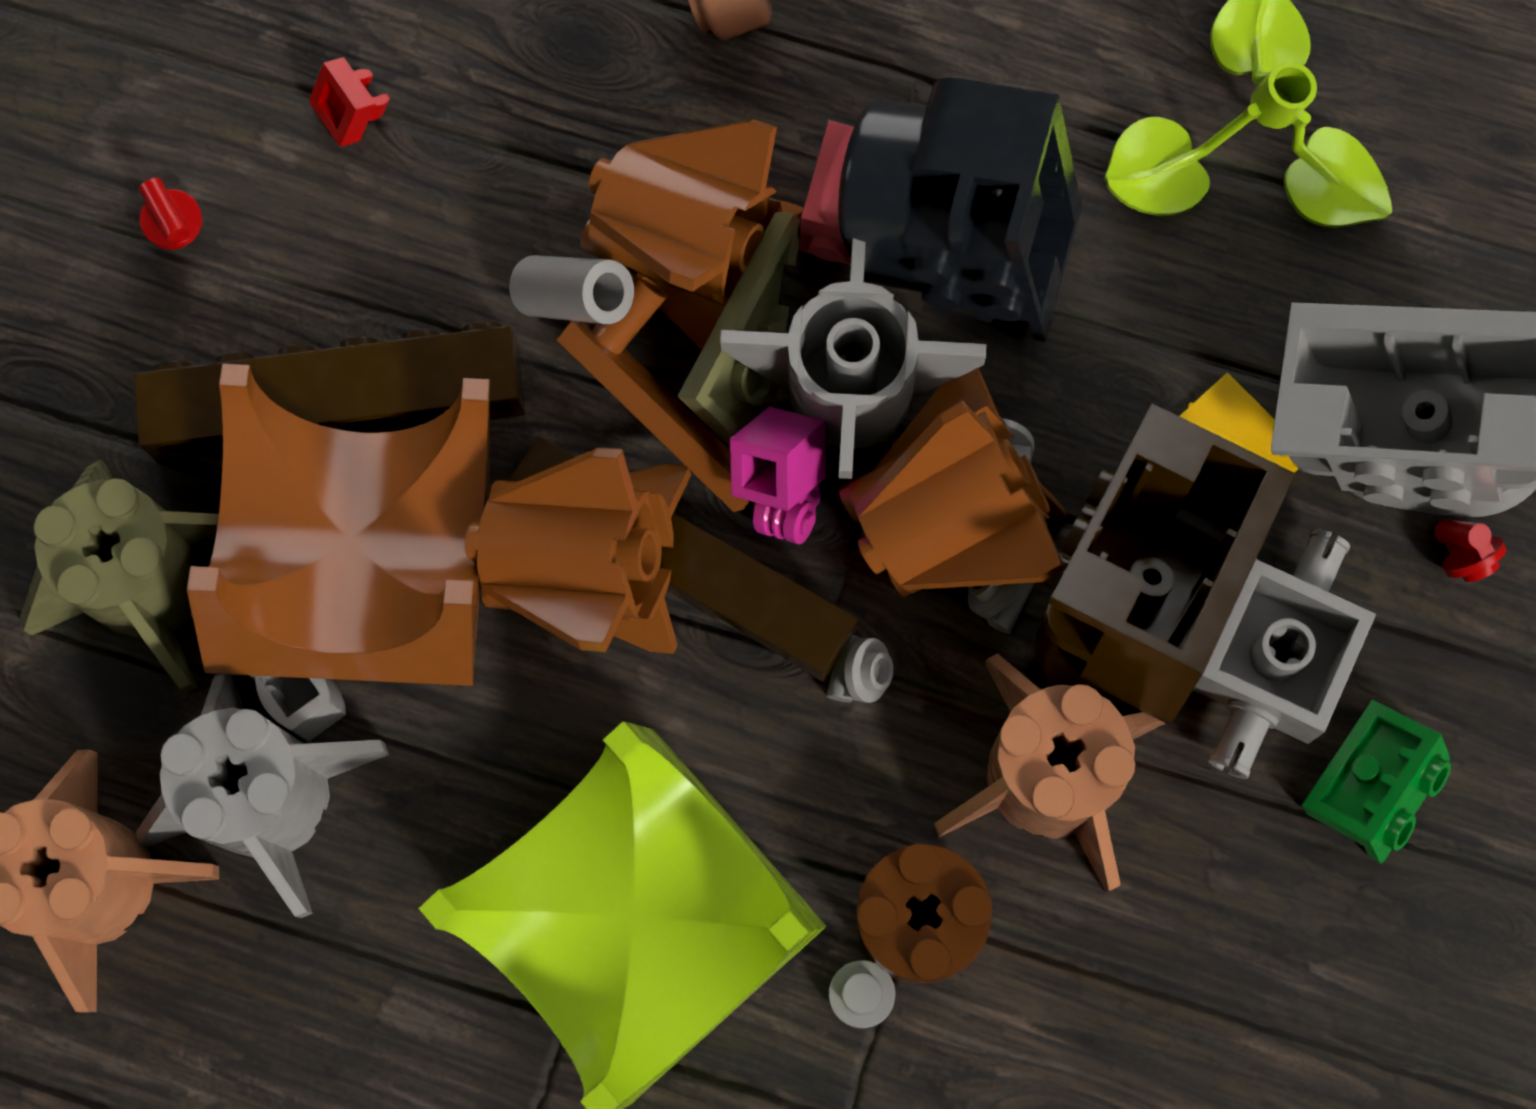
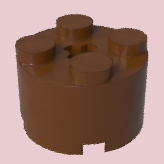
M914 844L898 849L880 860L865 878L856 907L857 932L863 949L871 961L895 979L918 984L934 983L948 979L968 966L982 950L990 932L992 920V901L978 871L959 854L943 847L926 844ZM926 900H930L937 906L933 917L940 923L939 926L934 929L925 924L919 931L912 929L908 924L912 912L906 907V904L912 901L915 904L921 905Z

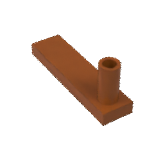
M637 273L632 279L634 284L633 303L623 319L613 324L571 321L557 338V341L733 512L753 508L754 502L732 496L730 449L625 349L667 298L666 293L657 283L642 273Z

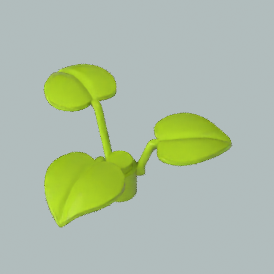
M1228 0L1212 25L1210 45L1218 65L1224 71L1233 75L1251 73L1252 82L1255 85H1259L1251 96V105L1242 114L1201 146L1193 150L1189 134L1178 123L1162 117H1148L1130 125L1115 143L1104 176L1108 190L1129 208L1156 216L1181 214L1198 204L1209 190V176L1198 160L1207 156L1250 121L1256 119L1263 126L1273 129L1284 128L1290 124L1294 125L1291 149L1299 159L1295 160L1287 168L1284 175V188L1290 204L1305 220L1321 227L1339 228L1383 220L1392 213L1391 199L1384 178L1371 155L1356 138L1341 129L1323 127L1311 135L1306 145L1304 143L1305 127L1311 121V115L1305 109L1316 96L1317 83L1312 72L1304 66L1310 55L1311 43L1309 32L1301 14L1290 0Z

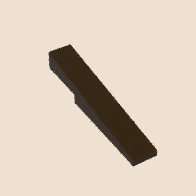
M538 436L509 480L521 481L575 457ZM673 513L671 516L674 533L673 548L662 547L660 568L672 569L667 591L714 620L720 618L824 682L857 630L858 618Z

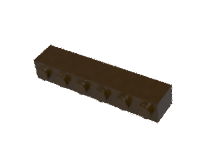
M479 321L466 325L462 332L439 334V332L431 329H417L404 333L402 339L377 342L376 339L370 337H354L343 340L340 343V347L316 350L308 345H291L281 348L278 351V355L257 358L247 353H228L217 357L216 363L195 366L185 361L161 362L154 366V371L134 373L139 446L156 462L223 454L222 404L219 387L222 364L250 365L255 382L277 405L304 420L338 430L380 433L399 431L425 424L442 415L454 404L461 392L463 378L490 379V420L524 416L526 413L518 343L510 325L501 326L493 321Z

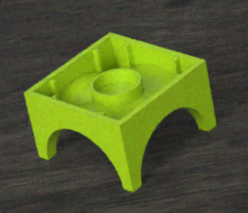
M625 721L603 739L606 743L605 749L590 772L543 820L484 867L452 886L439 889L418 908L435 929L444 930L457 936L487 958L532 1004L557 1036L576 1067L584 1089V1096L580 1102L586 1109H624L631 1105L827 927L656 731Z

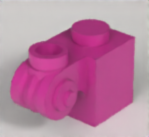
M768 407L730 438L731 493L734 497L754 502L753 524L757 533L767 536L774 535L778 539L785 538L786 541L802 544L810 535L816 521V506L821 499L820 490L817 485L826 478V421Z

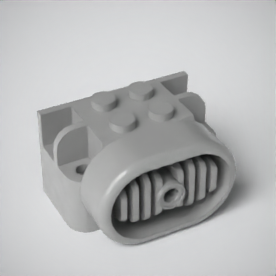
M1291 303L1271 453L1273 455L1289 456L1293 465L1303 472L1313 475L1333 476L1342 491H1350L1370 503L1435 515L1483 517L1501 513L1518 505L1536 490V312Z

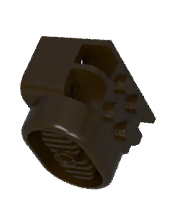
M1152 403L1116 473L1106 468L1102 469L1081 514L1078 515L1059 554L1066 570L1045 581L1044 585L1055 591L1037 630L1035 655L1039 671L1048 688L1056 685H1088L1095 689L1100 696L1111 701L1122 716L1144 712L1170 725L1203 675L1296 473Z

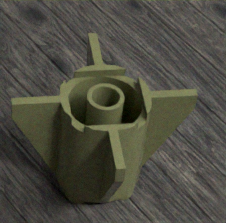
M102 460L89 464L73 488L57 498L51 506L43 509L35 519L34 532L36 541L34 549L37 567L19 618L23 631L34 635L77 615L86 613L117 634L143 639L180 690L188 693L197 689V684L175 630L192 617L187 593L190 567H207L206 558L213 554L219 514L166 512L152 498L127 481L113 479L108 466Z

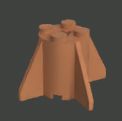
M998 653L987 658L985 665L1010 714L989 753L986 774L988 787L933 824L938 837H941L998 808L1010 824L1032 834L1056 839L1075 834L1105 892L1107 893L1119 887L1121 883L1105 811L1121 797L1135 772V745L1133 739L1165 723L1144 712L1122 716L1111 701L1100 696L1095 689L1088 685H1056L1040 690ZM1054 755L1061 758L1067 764L1069 771L1063 764L1052 767L1047 760L1048 757Z
M90 749L77 750L34 800L13 805L7 811L0 813V926L12 933L34 938L75 1012L80 1013L97 1012V945L116 940L126 932L124 929L134 922L138 914L142 915L150 903L154 884L219 879V866L214 864L151 859L149 850L139 845L133 831L118 821L97 813L98 753Z

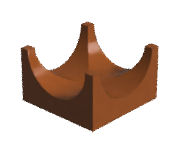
M222 364L219 387L223 422V462L217 532L209 567L191 566L187 586L204 672L212 674L473 686L481 584L477 562L470 561L466 556L465 537L469 525L472 522H480L488 497L490 472V379L463 378L461 392L454 404L442 415L425 424L399 431L362 433L333 429L297 417L273 402L260 389L251 373L250 365Z

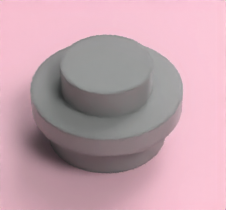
M863 960L854 961L843 966L834 975L829 988V1000L835 1015L842 1022L855 1028H869L881 1023L890 1014L895 1002V987L890 975L876 963Z

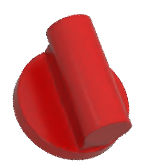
M151 178L140 185L139 191L146 202L141 210L140 226L147 239L153 245L166 250L180 249L190 244L198 236L203 223L202 211L195 199L184 191L166 189L160 178Z
M1443 519L1435 527L1436 539L1440 543L1445 544L1450 553L1442 563V568L1447 577H1462L1465 582H1475L1490 576L1499 569V560L1506 554L1507 547L1502 538L1492 537L1491 530L1487 525Z

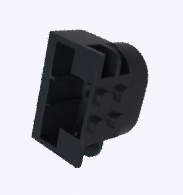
M948 77L938 79L933 83L927 106L889 99H877L868 104L860 114L849 139L841 172L838 197L840 234L851 259L853 239L866 242L864 281L871 284L922 293L921 299L925 303L940 309L954 310L958 308L973 311L978 321L990 323L994 318L1003 321L1029 322L1033 339L1046 342L1082 209L1059 94Z

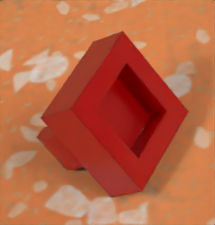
M344 57L323 63L308 101L339 147L359 142L368 121H375L381 118L390 100L387 94L371 97L367 90L373 78L372 72L368 69L353 71Z

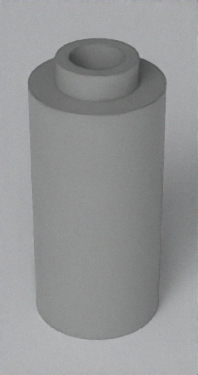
M532 255L522 259L515 266L509 283L510 296L515 307L522 314L536 318L613 324L626 316L634 298V284L629 271L621 263L614 260Z

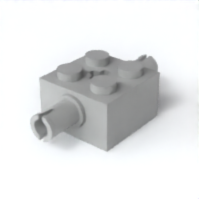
M1322 529L1311 530L1308 543L1293 576L1257 559L1255 560L1207 667L1193 691L1227 706L1232 712L1216 749L1208 760L1212 766L1222 771L1224 766H1229L1237 748L1238 752L1228 772L1231 776L1248 779L1250 769L1268 728H1275L1307 744L1325 732L1374 621L1375 613L1329 593L1344 556L1350 549L1349 542L1337 536L1334 544L1331 543L1323 558L1322 554L1332 532ZM1276 641L1287 645L1284 655L1289 660L1286 663H1282L1275 658V650L1271 646Z

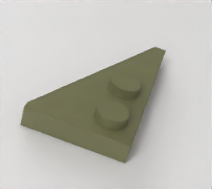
M775 212L764 232L762 241L756 247L747 264V269L739 279L677 396L729 447L730 438L762 413L763 403L767 401L775 402L778 385L721 351V330L786 333L789 307L778 305L784 265L796 266L800 220L794 213Z

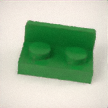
M1372 699L1302 804L1306 814L1364 846L1370 858L1382 864L1392 849L1399 851L1408 842L1416 825L1415 813L1427 795L1434 797L1441 791L1451 771L1450 756L1443 737L1440 733Z

